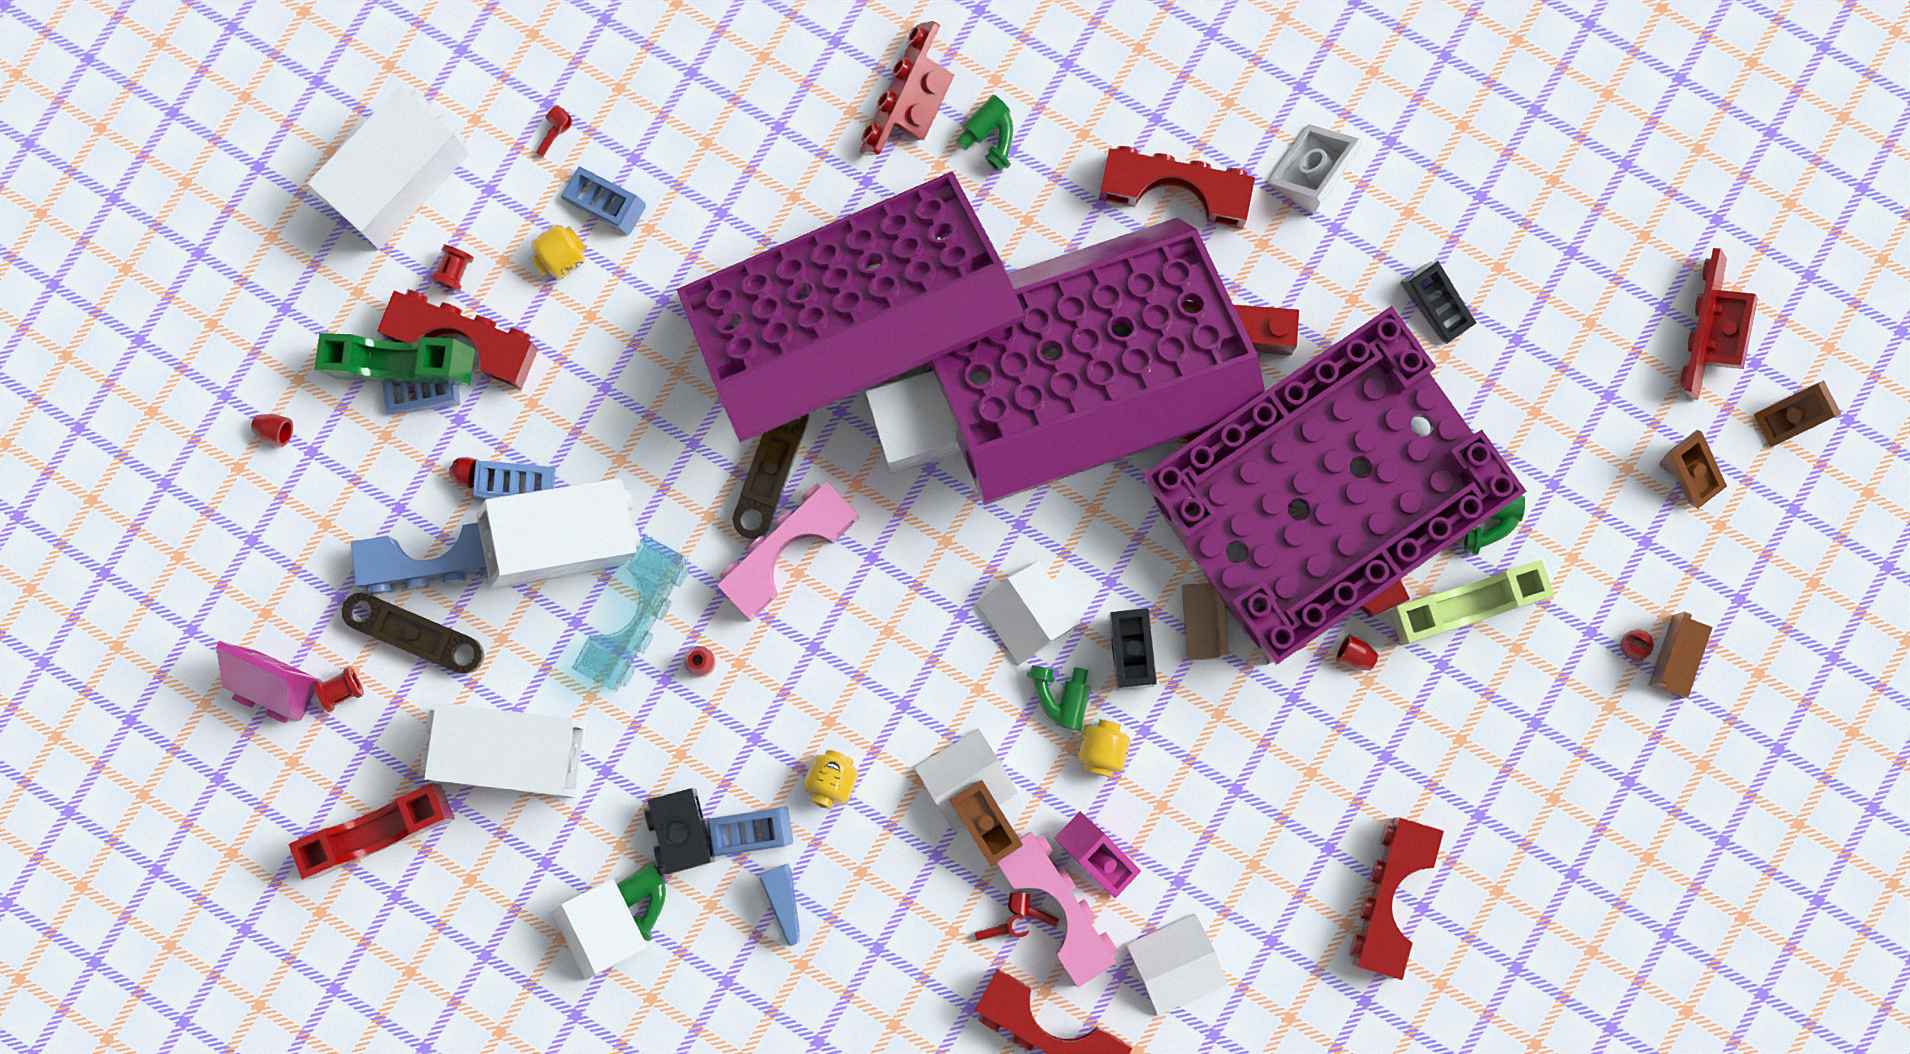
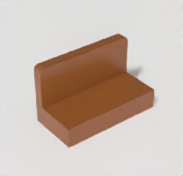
M1685 611L1672 616L1649 682V686L1683 699L1689 698L1713 628L1691 619L1692 614Z

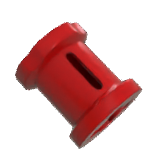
M444 244L441 248L443 256L435 273L430 274L429 279L445 288L460 292L462 288L460 281L467 264L472 263L474 257L465 251Z
M351 666L344 668L343 673L325 682L322 680L314 682L316 695L327 712L335 710V705L354 696L358 699L364 695L362 684Z

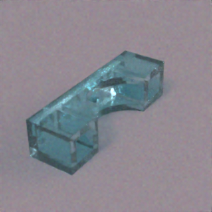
M646 535L643 536L640 547L636 549L637 553L631 558L626 567L634 577L639 590V604L634 617L624 628L613 634L589 635L572 666V669L614 691H618L620 685L626 687L635 672V667L632 666L638 652L644 654L649 647L654 635L650 633L656 619L661 621L665 617L672 602L668 599L674 586L680 587L683 584L690 569L686 566L689 559Z

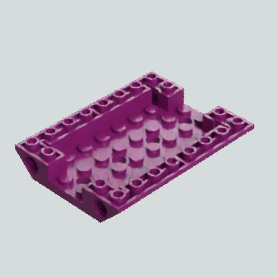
M953 171L676 289L714 386L739 443L1026 320L1005 267ZM873 264H881L879 267L875 269L866 270L869 266ZM803 294H810L803 300H796ZM734 324H740L737 328L734 329Z
M1178 217L1007 273L1026 320L924 363L927 372L934 371L956 422L957 443L984 505L1213 427L1265 392L1258 354L1196 228ZM1189 300L1195 301L1201 306L1202 310L1194 314L1188 313L1182 308L1181 304ZM1116 324H1124L1131 329L1132 333L1127 337H1119L1112 332L1111 328ZM1052 347L1061 353V357L1055 361H1048L1041 356L1040 352L1045 348ZM982 371L990 377V381L984 385H976L970 381L969 376L973 372Z
M1393 306L1378 314L1142 475L1161 515L1211 586L1219 594L1247 637L1275 665L1285 660L1527 492L1484 431L1481 429L1475 434L1472 432L1430 373L1436 368V365ZM1422 417L1429 422L1430 432L1427 436H1418L1412 431L1411 421L1413 418ZM1353 459H1362L1368 464L1369 474L1367 477L1357 478L1351 473L1349 466ZM1292 501L1303 502L1308 508L1307 518L1301 521L1293 519L1288 513L1289 503ZM1231 543L1243 545L1247 553L1245 561L1241 563L1231 562L1226 556L1227 545Z

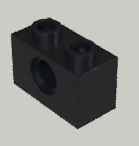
M1149 608L1110 612L1109 626L1116 691L1156 686L1157 680Z
M689 788L648 800L649 808L644 810L649 831L656 832L659 845L654 846V855L659 869L665 867L667 875L715 862L697 788ZM676 821H681L687 827V836L681 843H675L669 837V828Z

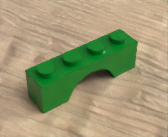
M319 333L314 370L336 379L470 386L475 349L449 338L420 337L418 342L398 343L374 340L353 334Z

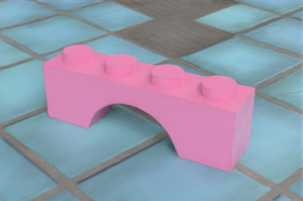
M827 481L821 487L818 483L813 485L802 496L801 499L804 503L794 513L791 509L783 513L774 523L777 527L775 531L767 538L763 535L758 537L747 548L749 555L740 564L736 561L732 562L719 575L722 581L717 586L751 621L779 596L774 582V568L779 555L787 546L805 538H818L833 544L860 519L858 513Z
M1030 832L1020 839L1023 844L1022 847L998 861L997 864L1014 890L1020 888L1041 889L1055 897L1062 906L1066 917V934L1056 955L1079 988L1117 963L1112 954L1118 950L1106 931L1099 935L1091 922L1097 917L1086 900L1083 899L1077 902L1070 889L1076 885L1065 868L1061 867L1056 870L1049 859L1054 854V851L1043 834L1036 838Z

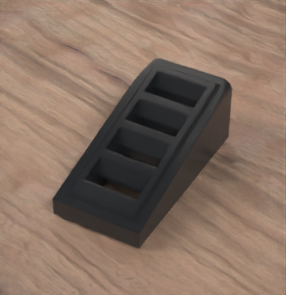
M1439 261L1426 263L1400 281L1408 296L1444 344H1448L1476 324L1475 319ZM1431 277L1434 282L1422 289L1420 283ZM1439 289L1442 295L1430 302L1428 296ZM1449 302L1451 307L1438 315L1436 309ZM1458 314L1461 319L1446 328L1444 322Z

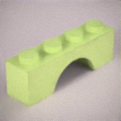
M1541 559L1459 588L1397 606L1389 611L1401 645L1404 646L1543 601L1555 595Z

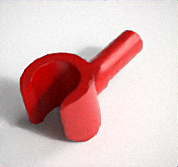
M559 105L551 108L545 117L552 127L548 130L547 135L535 152L544 157L559 133H564L572 125L571 116Z
M1010 893L1008 909L1011 913L1034 917L1053 927L1057 926L1059 918L1037 908L1029 907L1031 894Z
M1021 914L1012 915L1004 924L976 931V940L980 941L1008 934L1016 938L1024 937L1030 930L1016 933L1012 928L1014 920L1025 918L1026 916Z

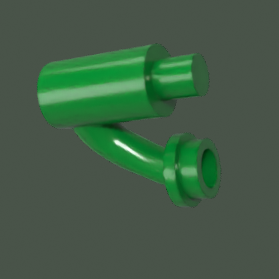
M992 94L962 125L964 132L956 139L958 145L967 150L974 142L981 144L998 127L999 139L997 148L991 146L988 149L989 153L985 156L987 162L998 172L1011 166L1007 159L1014 131L1010 109L999 97Z
M1520 496L1491 516V519H1500L1499 524L1482 533L1481 527H1475L1465 534L1464 550L1470 551L1472 555H1478L1480 548L1508 536L1517 527L1518 523L1523 520L1525 496Z
M1032 665L1026 677L1033 679L1038 700L1045 714L1055 722L1056 726L1081 731L1091 686L1086 685L1089 670L1074 667L1071 681H1065L1059 705L1055 702L1048 687V682L1054 683L1055 678L1052 677L1054 670Z
M653 861L617 883L628 908L646 896H650L644 917L641 918L639 915L633 917L644 941L647 940L648 942L653 939L650 931L654 927L665 903V884L667 883L662 872Z

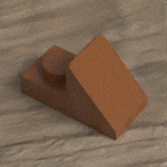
M1823 380L1755 413L1754 416L1770 447H1773L1840 415L1841 412Z
M1698 429L1668 451L1659 463L1661 468L1677 477L1689 504L1697 509L1727 487L1702 431Z
M983 780L949 800L990 866L1023 846Z

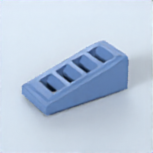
M578 166L561 196L563 200L627 235L631 234L646 208V203L637 195ZM589 180L592 184L581 200L578 197ZM603 188L604 190L602 194L600 195L595 206H593V201L595 200L600 189ZM614 195H616L617 198L615 199L609 212L606 213L605 210L607 209Z
M382 381L385 412L387 415L461 405L458 385L443 384L444 394L438 395L436 384H428L430 397L424 398L422 383H414L416 400L410 401L408 383ZM400 384L402 403L395 404L393 385Z
M476 461L473 497L478 501H485L486 499L519 494L520 474H526L525 493L534 492L535 475H542L541 491L554 489L556 468ZM489 472H495L493 491H487ZM504 473H510L509 493L503 492Z
M787 806L708 819L713 857L793 844L790 815ZM770 817L773 820L775 839H773ZM756 819L760 820L761 834L763 840L759 842L757 839L755 825ZM743 821L747 840L746 844H742L739 822ZM724 824H729L732 846H727Z
M786 863L760 875V881L787 944L793 946L800 942L801 935L792 869L790 864Z

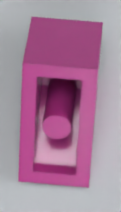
M1081 811L1054 837L1115 899L1141 872L1125 853Z

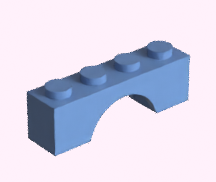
M478 523L462 525L459 538L454 546L444 555L431 560H415L410 558L403 551L398 541L389 536L351 541L355 584L362 589H368V593L372 595L391 592V586L405 584L406 589L429 586L428 580L442 578L443 583L463 582L466 580L465 575L480 573V578H488Z

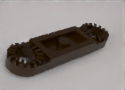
M809 413L802 416L797 424L792 426L783 424L762 434L736 509L733 512L734 528L742 537L757 539L768 532L809 423ZM757 510L761 513L762 523L760 527L754 530H747L742 526L741 519L746 511Z
M354 593L343 602V607L341 608L342 618L345 624L357 631L457 673H473L483 663L484 649L479 641L367 593ZM361 601L368 602L371 606L370 609H372L371 616L365 622H357L352 615L354 606ZM468 644L473 648L474 659L468 665H459L455 660V651L459 646Z

